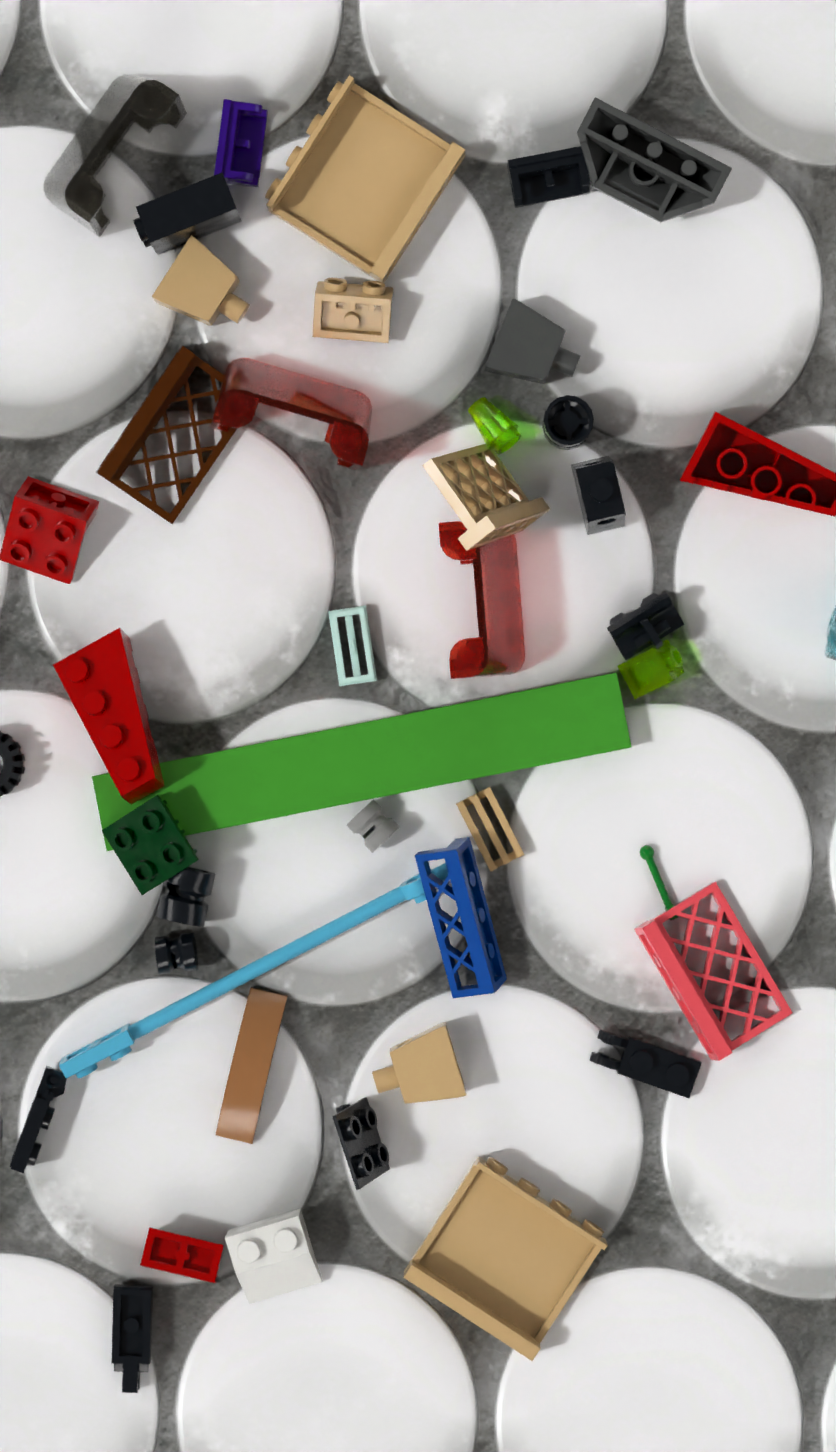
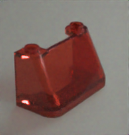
M238 358L228 364L223 375L209 428L227 433L229 428L244 427L255 416L258 403H262L329 423L324 442L330 444L331 451L338 458L337 465L351 470H356L363 466L369 444L372 417L371 401L364 393L250 358Z
M462 521L439 523L440 548H442L446 556L453 560H460L461 565L473 564L479 637L460 640L451 649L449 658L451 680L506 676L516 673L521 669L525 661V645L515 534L466 551L458 540V537L467 531Z

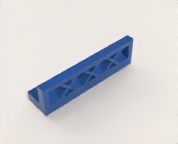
M470 837L455 839L447 848L418 852L415 855L452 997L460 998L495 993L507 980ZM445 859L448 876L444 881L431 873L428 861ZM443 893L456 901L458 911L454 917L450 916L440 907L439 899ZM452 929H455L466 938L468 946L463 953L450 944L448 935ZM462 964L475 973L478 984L461 985L458 970Z

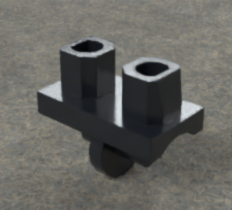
M666 592L660 595L652 593L642 600L641 607L630 614L620 613L610 619V626L607 627V630L625 660L630 659L651 645L656 650L664 646L661 641L662 638L685 625Z

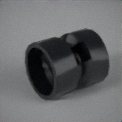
M566 395L558 397L550 403L543 417L542 429L545 438L558 449L570 450L578 448L586 441L593 429L594 417L592 409L586 401L577 396Z
M187 867L164 881L163 885L168 890L167 893L160 895L156 916L172 922L204 927L209 906L204 901V898L211 895L216 874Z

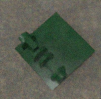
M159 795L154 796L102 830L141 895H144L199 860L195 854L198 851L196 849L193 850L183 835L185 830H180L177 825L179 823L178 819H173L165 805L167 801H162Z

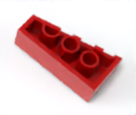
M714 411L679 479L680 481L836 516L835 472Z
M118 628L53 664L121 797L132 805L165 785L154 739L149 727L146 705L143 702L139 685L140 679L132 655L131 641L124 631Z

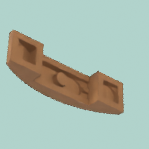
M254 987L250 988L224 1093L216 1136L253 1144L287 995Z

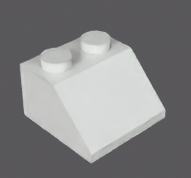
M301 1208L228 1230L225 1236L226 1244L236 1276L249 1304L322 1283Z

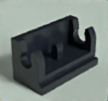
M581 146L508 160L507 169L515 208L590 194L589 174Z

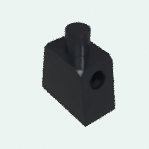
M609 456L571 464L587 535L624 527L626 513L613 460Z

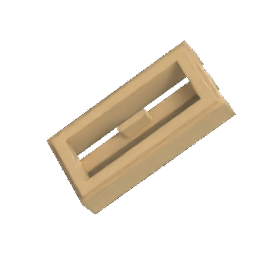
M490 787L456 803L490 872L524 855ZM485 797H487L514 850L508 854L480 802ZM471 804L474 805L500 858L494 861L467 809V806Z

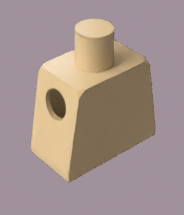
M192 235L152 295L154 301L159 305L209 326L213 325L220 313L238 324L250 304L233 294L240 282L238 277Z
M446 1022L440 1023L390 1048L393 1065L372 1071L378 1093L400 1087L405 1103L466 1096L465 1085Z

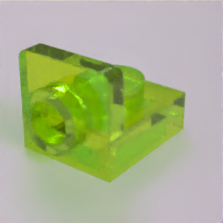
M668 639L662 641L664 646L656 650L655 647H652L618 665L634 699L674 681L684 673L681 654L676 647L671 646Z

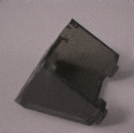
M124 74L117 77L47 174L44 181V193L47 199L54 206L100 237L110 224V220L104 215L102 210L106 195L102 186L95 179L133 123L148 133L160 124H169L177 128L187 114L179 94L165 84L153 79L133 74Z

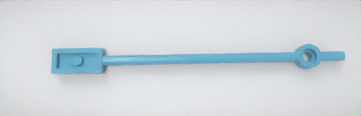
M446 863L431 869V873L442 881L448 876ZM420 874L409 878L399 887L144 1019L132 1025L128 1023L64 1056L59 1063V1067L65 1078L76 1074L77 1078H82L98 1068L97 1062L107 1057L114 1061L132 1051L130 1045L134 1044L136 1039L405 900L414 899L416 904L425 901L426 896Z

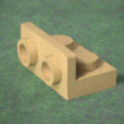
M327 278L324 282H317L312 337L389 343L393 288L385 287V284L379 281H365L362 285L347 284V281L341 278Z

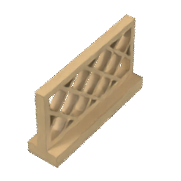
M489 443L431 458L422 465L466 527L467 531L458 537L466 551L521 532L550 510L542 497L531 501L528 500Z

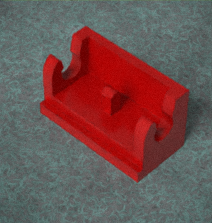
M149 1227L140 1266L216 1284L224 1245Z

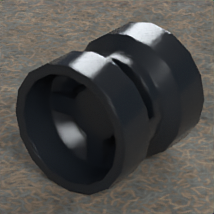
M184 933L179 938L174 939L168 936L155 937V955L159 975L172 973L174 969L182 968L185 971L198 970V955L194 933Z

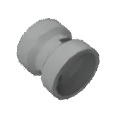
M374 799L347 824L353 833H359L365 839V846L372 853L399 828L392 818H386L381 813V806Z

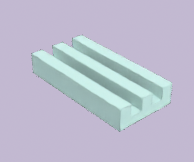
M366 606L328 611L339 686L377 681ZM352 615H360L368 669L367 675H361ZM338 617H345L353 677L346 678Z

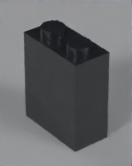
M223 173L136 206L139 218L133 220L145 247L152 245L157 255L186 244L191 235L198 239L242 221Z

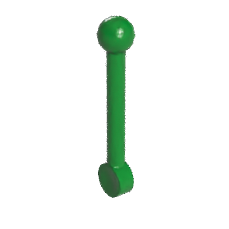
M645 845L640 849V856L646 860L665 905V911L669 910L674 905L669 898L653 859L654 849L649 845ZM673 916L670 918V921L677 919L678 916Z

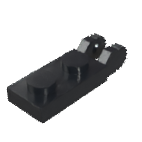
M604 1030L599 1031L598 1039L609 1045L623 1047L624 1051L620 1061L600 1052H592L590 1061L617 1070V1074L690 1098L702 1064L701 1061L631 1036L625 1038Z

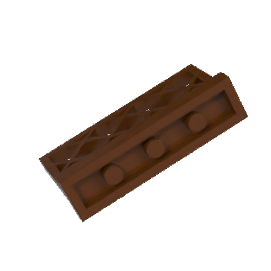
M181 346L96 473L173 524L258 398L197 357L196 354L186 347ZM196 366L210 375L212 391L190 394L188 378ZM215 379L228 388L217 390ZM184 385L186 396L176 397ZM233 391L246 400L237 414L222 417L218 394ZM213 395L217 418L196 421L192 399ZM187 400L191 422L169 426L166 410L170 404ZM163 416L165 427L154 429ZM233 419L225 431L223 421ZM218 422L221 439L214 446L201 448L197 425ZM192 427L196 449L174 453L170 430ZM166 431L170 454L148 458L145 441L150 434ZM141 448L143 459L133 460ZM212 450L206 461L203 462L202 452ZM197 453L200 469L195 477L179 479L175 457ZM171 458L175 480L153 484L149 462ZM144 463L148 480L147 486L132 488L120 480L128 466ZM191 482L182 494L180 484ZM176 485L179 500L172 511L168 513L157 505L154 489ZM149 490L151 500L143 496L139 491Z

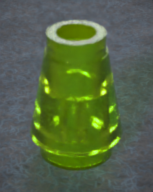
M486 397L478 399L469 407L468 412L472 416L471 418L489 450L494 449L500 455L514 446L521 438V434L517 430L519 426L494 404L489 402Z

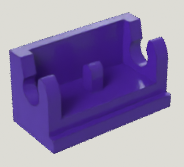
M227 99L223 101L214 175L223 173L228 184L258 187L268 115V111L262 109V105Z

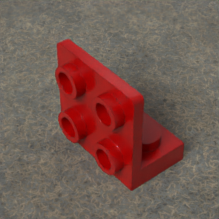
M28 476L14 496L0 560L70 584L74 577L85 532L97 513L100 501Z

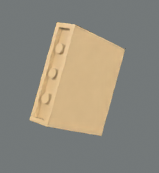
M349 75L344 84L338 81L327 98V101L331 104L325 114L322 116L318 113L310 123L306 131L310 137L303 148L296 146L286 162L289 170L282 180L276 178L265 195V198L269 200L266 205L268 211L375 280L385 283L464 160L466 150L454 142L450 145L355 84L354 78Z
M478 1156L405 1268L404 1278L533 1361L541 1349L540 1343L601 1249L605 1251L608 1245L606 1239L602 1237L604 1231L587 1219L580 1223L570 1216L572 1210L562 1202L553 1198L549 1203L538 1195L540 1189L528 1180L521 1178L517 1182L506 1175L508 1168L492 1157L485 1161Z

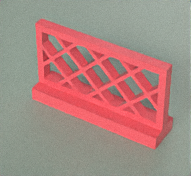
M712 882L669 910L634 928L711 1060H722L730 1055L732 1050L793 1013L716 882ZM709 894H712L719 906L715 921L696 916L699 901ZM691 906L690 914L681 912ZM723 915L725 916L729 925L721 923ZM673 916L688 919L684 940L671 938L662 923ZM695 921L714 926L709 947L690 943ZM720 928L731 930L735 933L738 940L734 954L715 949ZM675 944L682 945L680 953L677 950ZM688 947L708 952L703 974L691 971L687 967L685 959ZM742 948L748 957L741 956ZM714 954L733 959L728 980L709 975ZM739 961L752 963L755 967L757 974L754 987L735 982ZM693 976L701 978L700 986ZM708 980L727 985L722 1006L710 1004L704 994ZM762 981L765 984L767 990L760 989ZM733 987L752 991L747 1013L728 1008ZM759 993L772 996L779 1011L768 1018L754 1015ZM713 1009L721 1011L719 1019ZM727 1013L746 1017L743 1033L733 1040H730L724 1029ZM753 1019L761 1021L760 1023L751 1028Z

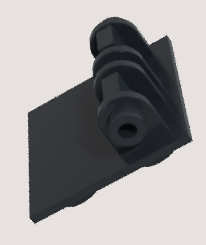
M367 1097L352 1105L348 1103L336 1107L337 1114L332 1116L356 1190L361 1189L390 1169L388 1164L389 1153L386 1146L381 1142L377 1130V1116L373 1108L370 1107Z

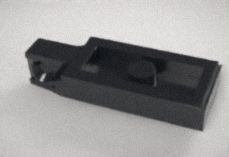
M49 1066L45 1068L11 1159L10 1167L12 1170L24 1173L27 1164L35 1165L42 1144L35 1142L40 1128L48 1130L55 1108L50 1107L49 1103L53 1098L64 1094L67 1078H65L61 1070Z
M114 1285L111 1363L114 1364V1371L123 1372L122 1392L138 1393L140 1389V1372L149 1371L152 1344L153 1285Z

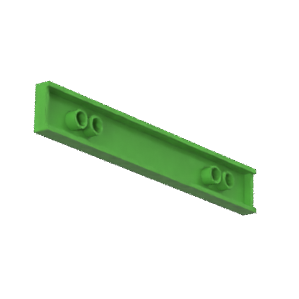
M616 672L162 762L159 764L165 786L132 805L121 797L109 773L92 776L102 830L154 796L159 795L162 801H167L166 807L173 816V819H178V827L180 830L184 829L185 833L183 835L187 836L632 747ZM104 836L106 851L113 850Z

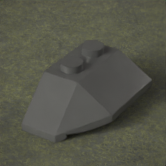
M596 97L577 131L592 187L660 223L714 204L732 170L731 167Z

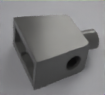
M512 299L485 365V371L545 384L551 369L572 377L581 355L560 347L566 332L563 328L520 301Z

